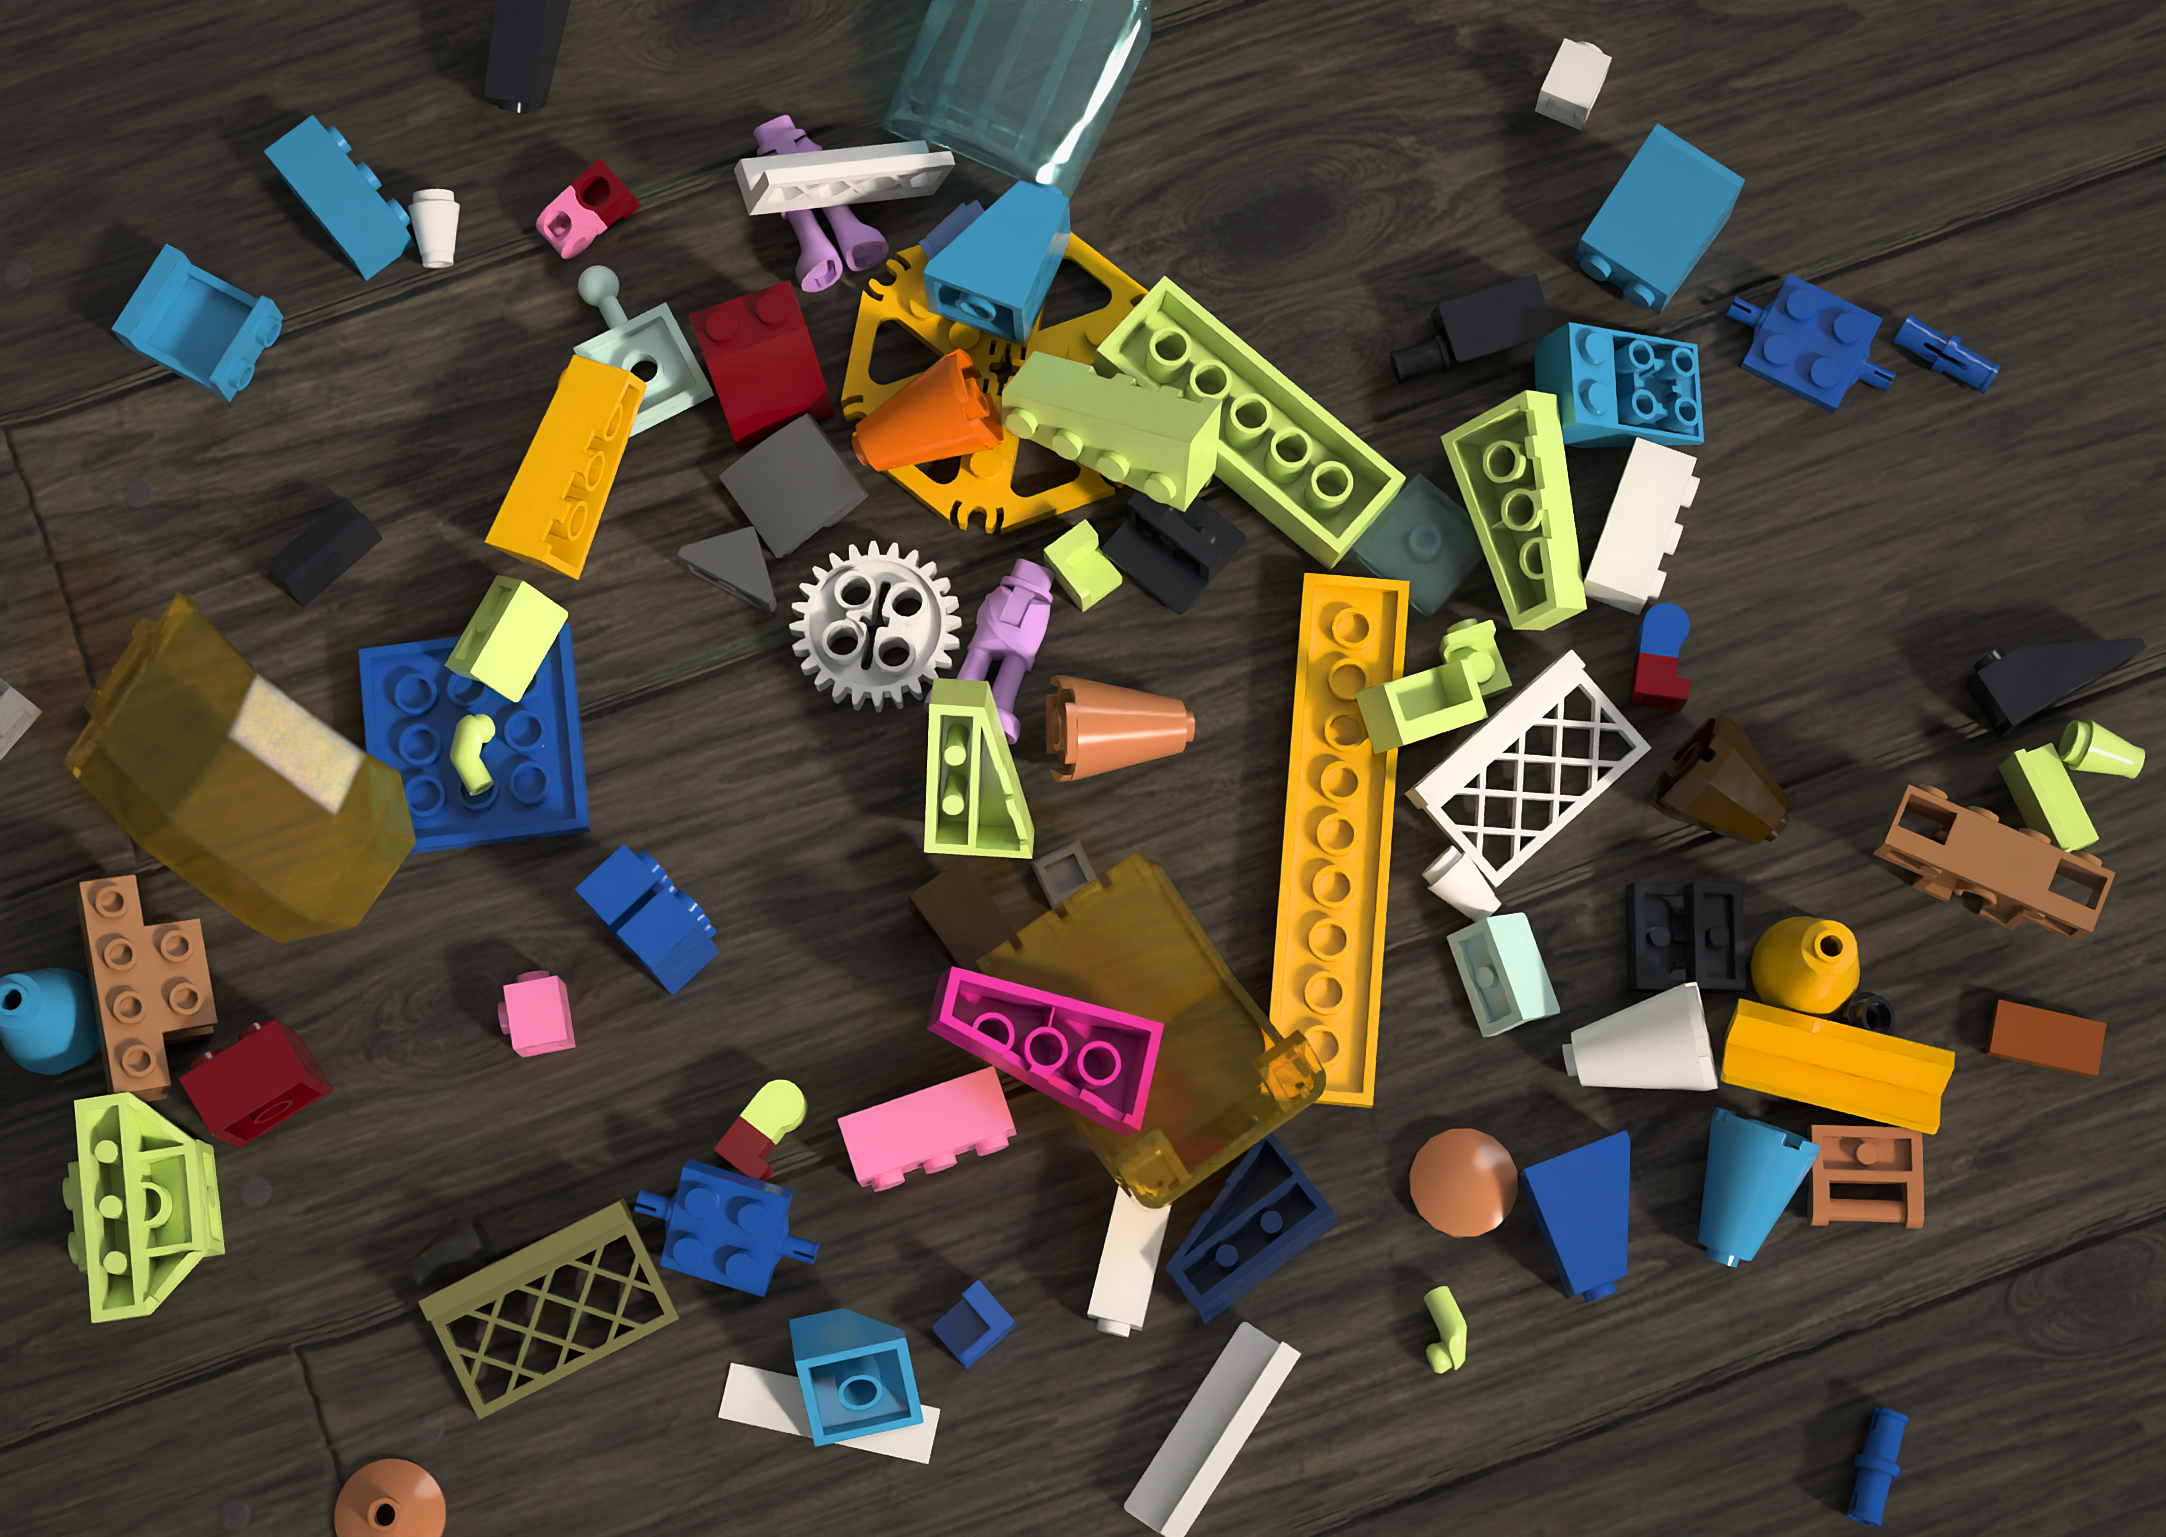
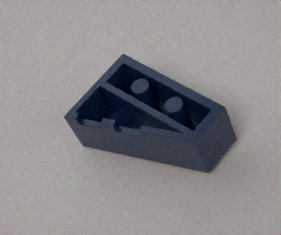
M1266 1124L1256 1136V1142L1238 1168L1235 1167L1226 1179V1185L1208 1211L1205 1210L1165 1267L1171 1282L1204 1325L1336 1226L1333 1209Z

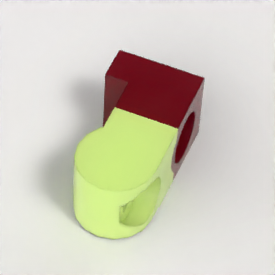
M774 1080L768 1082L760 1089L713 1150L745 1176L767 1182L775 1170L764 1160L786 1132L796 1130L803 1124L808 1111L805 1096L790 1081Z

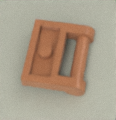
M1810 1125L1807 1127L1808 1141L1821 1144L1818 1157L1808 1171L1809 1195L1807 1200V1218L1810 1226H1827L1829 1221L1897 1222L1902 1223L1903 1228L1921 1229L1923 1227L1924 1179L1922 1132L1903 1127ZM1829 1183L1902 1185V1200L1830 1199Z

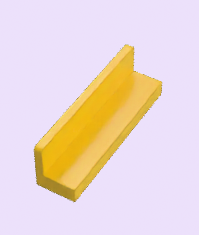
M1739 998L1725 1033L1720 1079L1725 1083L1934 1135L1940 1125L1941 1096L1954 1070L1955 1052Z

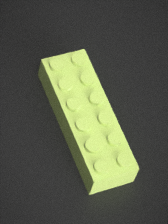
M1166 276L1153 287L1096 349L1093 368L1100 377L1110 379L1117 373L1135 377L1137 386L1158 392L1165 385L1182 390L1183 399L1200 403L1205 396L1222 400L1216 469L1213 473L1329 571L1391 503L1406 479L1390 463Z

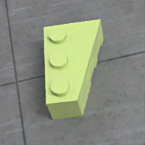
M934 678L929 703L924 852L1032 859L1035 830L989 682Z

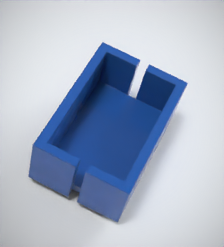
M623 844L575 888V891L597 918L632 955L636 953L640 957L638 961L672 996L719 953V950L711 940L717 931L703 914L704 911L682 888L677 891L673 886V882L666 876L664 869L644 849L635 855Z

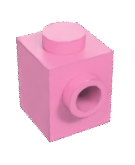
M549 971L527 972L517 976L518 983L503 986L505 1002L498 1003L500 1026L504 1035L511 1033L513 1050L521 1057L576 1047L566 984L557 975L550 977Z

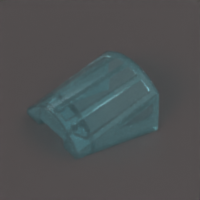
M932 0L882 123L883 129L910 141L925 140L928 149L931 143H935L1032 185L1036 182L1048 183L1058 188L1070 201L1151 38V0Z

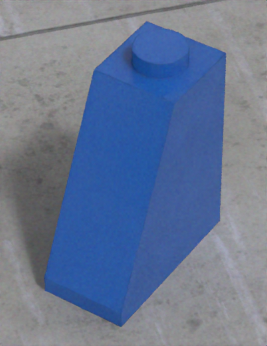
M1627 1130L1523 1169L1518 1175L1568 1299L1582 1294L1585 1302L1589 1303L1617 1292L1613 1282L1627 1275L1631 1142Z

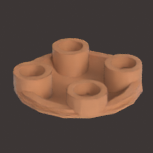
M1450 1129L1433 1136L1417 1152L1408 1174L1410 1195L1418 1213L1434 1229L1442 1231L1452 1238L1476 1237L1495 1229L1511 1213L1518 1194L1517 1169L1509 1152L1493 1136L1475 1129Z

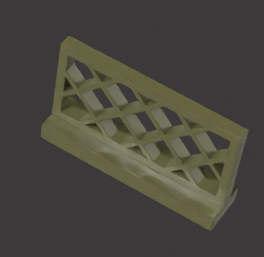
M624 1198L418 1301L427 1321H431L478 1420L680 1318L632 1220L633 1216ZM624 1235L627 1236L636 1255L629 1277L598 1267L605 1245ZM596 1250L592 1264L577 1260ZM568 1264L589 1271L579 1301L548 1292L556 1269ZM639 1265H641L649 1283L635 1279ZM595 1274L626 1283L616 1314L585 1304ZM546 1275L542 1289L527 1285ZM632 1286L653 1292L664 1314L646 1323L622 1316ZM518 1289L539 1296L529 1326L498 1317L506 1294ZM545 1299L576 1309L566 1339L535 1329ZM496 1300L492 1314L477 1310ZM582 1311L613 1321L606 1343L592 1348L573 1341ZM466 1314L488 1321L489 1323L479 1351L457 1345L448 1323ZM620 1323L634 1328L615 1338ZM495 1324L526 1334L516 1364L485 1354ZM533 1336L563 1346L556 1368L547 1373L523 1366ZM569 1349L584 1353L565 1363ZM463 1355L476 1359L472 1372H470ZM482 1362L513 1371L506 1393L487 1403L476 1384ZM520 1374L534 1378L515 1388Z

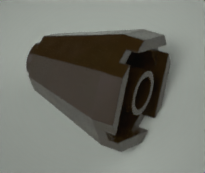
M1723 713L1717 715V719L1714 717L1706 719L1679 747L1672 760L1678 762L1672 772L1673 777L1671 778L1666 771L1662 772L1655 783L1649 802L1651 806L1666 817L1750 845L1759 844L1764 839L1772 842L1780 835L1789 821V816L1785 814L1789 799L1742 728Z

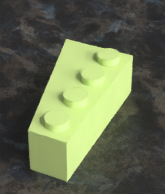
M1034 351L1002 391V427L1009 429L1020 438L1030 439L1055 451L1065 459L1075 460L1092 468L1112 481L1124 483L1141 491L1156 502L1166 503L1185 512L1216 469L1222 400L1207 396L1200 403L1183 399L1182 390L1163 385L1156 392L1138 387L1135 377L1117 373L1110 379L1100 377L1093 366Z
M1525 390L1441 436V440L1512 628L1544 631L1586 610L1587 606L1557 395Z

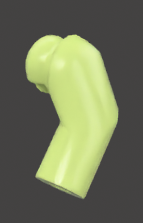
M1442 1286L1431 1290L1424 1296V1301L1439 1329L1441 1342L1430 1344L1427 1347L1426 1355L1433 1371L1440 1374L1450 1368L1456 1371L1465 1361L1467 1335L1466 1322L1449 1288Z

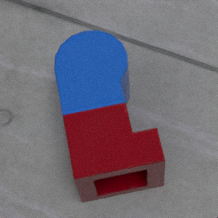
M1672 603L1657 604L1646 613L1644 621L1640 624L1637 633L1628 704L1681 712L1687 703L1691 680L1677 678L1676 673L1679 649L1688 636L1690 621L1686 612L1678 605Z

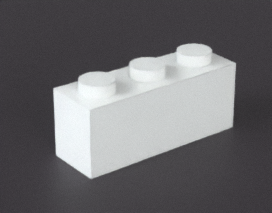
M1638 437L1636 438L1583 582L1586 597L1636 615L1640 614L1647 600L1656 603L1667 574L1658 570L1663 553L1673 555L1683 529V525L1675 523L1680 505L1690 508L1699 485L1700 478L1691 476L1697 458Z

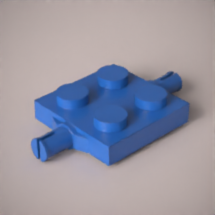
M1788 274L1777 297L1764 310L1736 296L1726 315L1754 328L1752 346L1740 369L1833 414L1837 410L1845 392L1858 379L1886 393L1896 375L1895 372L1893 373L1868 360L1871 342L1883 318L1791 274Z
M688 1159L683 1166L678 1190L672 1199L641 1189L634 1211L637 1213L640 1212L665 1220L666 1240L660 1266L761 1297H765L768 1292L775 1265L782 1255L813 1266L820 1247V1242H813L789 1234L788 1211L794 1190Z

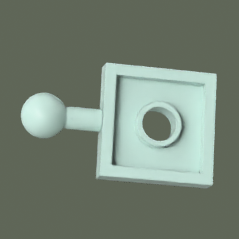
M600 265L589 267L581 274L578 281L580 296L586 303L599 307L610 330L574 347L576 355L626 371H631L632 367L641 361H650L658 366L655 377L645 382L647 387L629 437L714 396L704 373L666 302L628 321L616 298L619 292V281L616 274L611 269Z

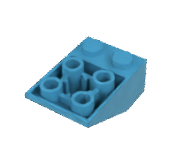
M1571 322L1533 343L1536 392L1557 395L1564 445L1579 448L1633 447L1637 437L1661 446L1700 445L1704 443L1697 344Z

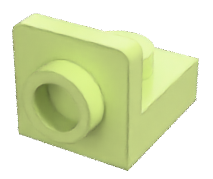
M1472 618L1447 629L1448 635L1442 637L1438 651L1443 664L1465 657L1470 660L1482 700L1510 691L1512 683L1494 640L1496 628L1493 621L1488 620L1478 624L1477 619Z

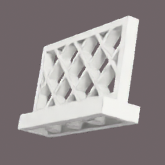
M1572 649L1552 662L1405 793L1418 810L1421 808L1425 810L1461 853L1464 851L1468 853L1483 878L1492 888L1500 885L1651 749L1649 744L1582 668L1586 665ZM1576 686L1592 702L1591 722L1563 720L1564 697ZM1554 707V719L1542 718ZM1602 713L1610 723H1600V714ZM1533 725L1553 727L1552 756L1524 754L1525 732ZM1563 728L1590 730L1589 759L1561 757ZM1600 730L1619 732L1633 749L1619 761L1598 760ZM1516 741L1515 754L1502 753ZM1493 760L1515 761L1513 791L1485 789L1486 767ZM1524 762L1552 764L1550 794L1523 792ZM1561 765L1589 767L1588 789L1582 795H1560ZM1598 768H1611L1597 780ZM1477 775L1476 788H1464ZM1455 794L1476 796L1475 825H1455L1441 807ZM1485 797L1513 799L1512 829L1483 827ZM1522 799L1550 801L1549 824L1543 830H1521ZM1559 802L1572 803L1559 814ZM1463 833H1474V845ZM1483 834L1511 836L1510 859L1497 871L1482 856ZM1520 837L1532 838L1520 849Z

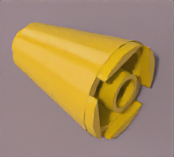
M1809 916L1787 918L1770 927L1759 939L1749 967L1753 989L1764 1005L1824 1020L1835 1016L1844 1009L1848 999L1857 990L1860 976L1857 943L1852 932L1839 922Z

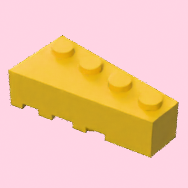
M573 355L569 366L562 372L559 378L557 391L488 533L485 543L523 563L579 580L647 384L630 371Z

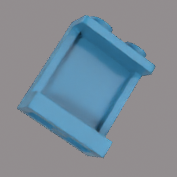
M165 244L111 330L126 348L231 402L237 390L241 391L249 384L255 370L254 363L263 349L270 347L278 338L283 315L273 300L264 295L259 299L192 265L183 252Z

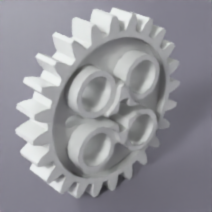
M871 541L868 555L864 556L860 555L854 544L849 545L850 560L845 562L834 553L829 554L833 569L826 572L822 568L814 566L812 570L818 584L814 586L801 583L799 586L802 595L808 602L792 603L794 614L804 619L789 624L793 636L804 638L792 645L796 656H809L801 664L803 673L810 675L819 672L814 682L819 692L833 684L832 697L837 704L848 693L852 694L854 709L858 711L866 698H872L876 712L882 711L884 698L892 697L898 709H901L904 702L903 693L907 691L920 701L923 699L920 683L926 681L933 685L934 678H939L934 670L936 667L951 670L953 667L952 660L944 653V650L954 651L960 649L959 639L948 634L949 632L962 629L960 617L947 615L959 608L957 597H942L951 588L948 578L932 581L937 573L936 564L932 561L919 569L920 558L918 551L914 549L903 560L900 558L897 543H893L890 546L887 555H880L876 541ZM888 583L891 585V588L882 608L885 627L877 629L871 667L868 670H863L861 665L870 646L867 626H873L876 622L880 590L883 584ZM855 587H863L871 592L869 598L860 605H850L843 601L845 594ZM914 598L922 606L915 615L906 617L898 615L894 611L896 604L903 599ZM850 636L858 641L856 649L850 654L837 655L831 651L833 642L840 637ZM901 647L910 653L906 662L897 667L888 666L882 662V657L887 650Z

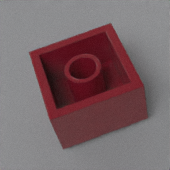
M276 1019L270 1023L268 1020H261L248 1026L238 1035L239 1042L222 1052L219 1049H215L199 1056L190 1064L192 1070L179 1078L210 1134L238 1148L243 1147L333 1091L303 1037Z

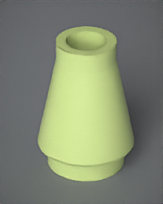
M2086 719L2083 722L2072 720L2065 728L2058 746L2060 760L2067 762L2071 770L2122 775L2131 779L2139 774L2145 759L2143 748L2130 744L2090 719Z

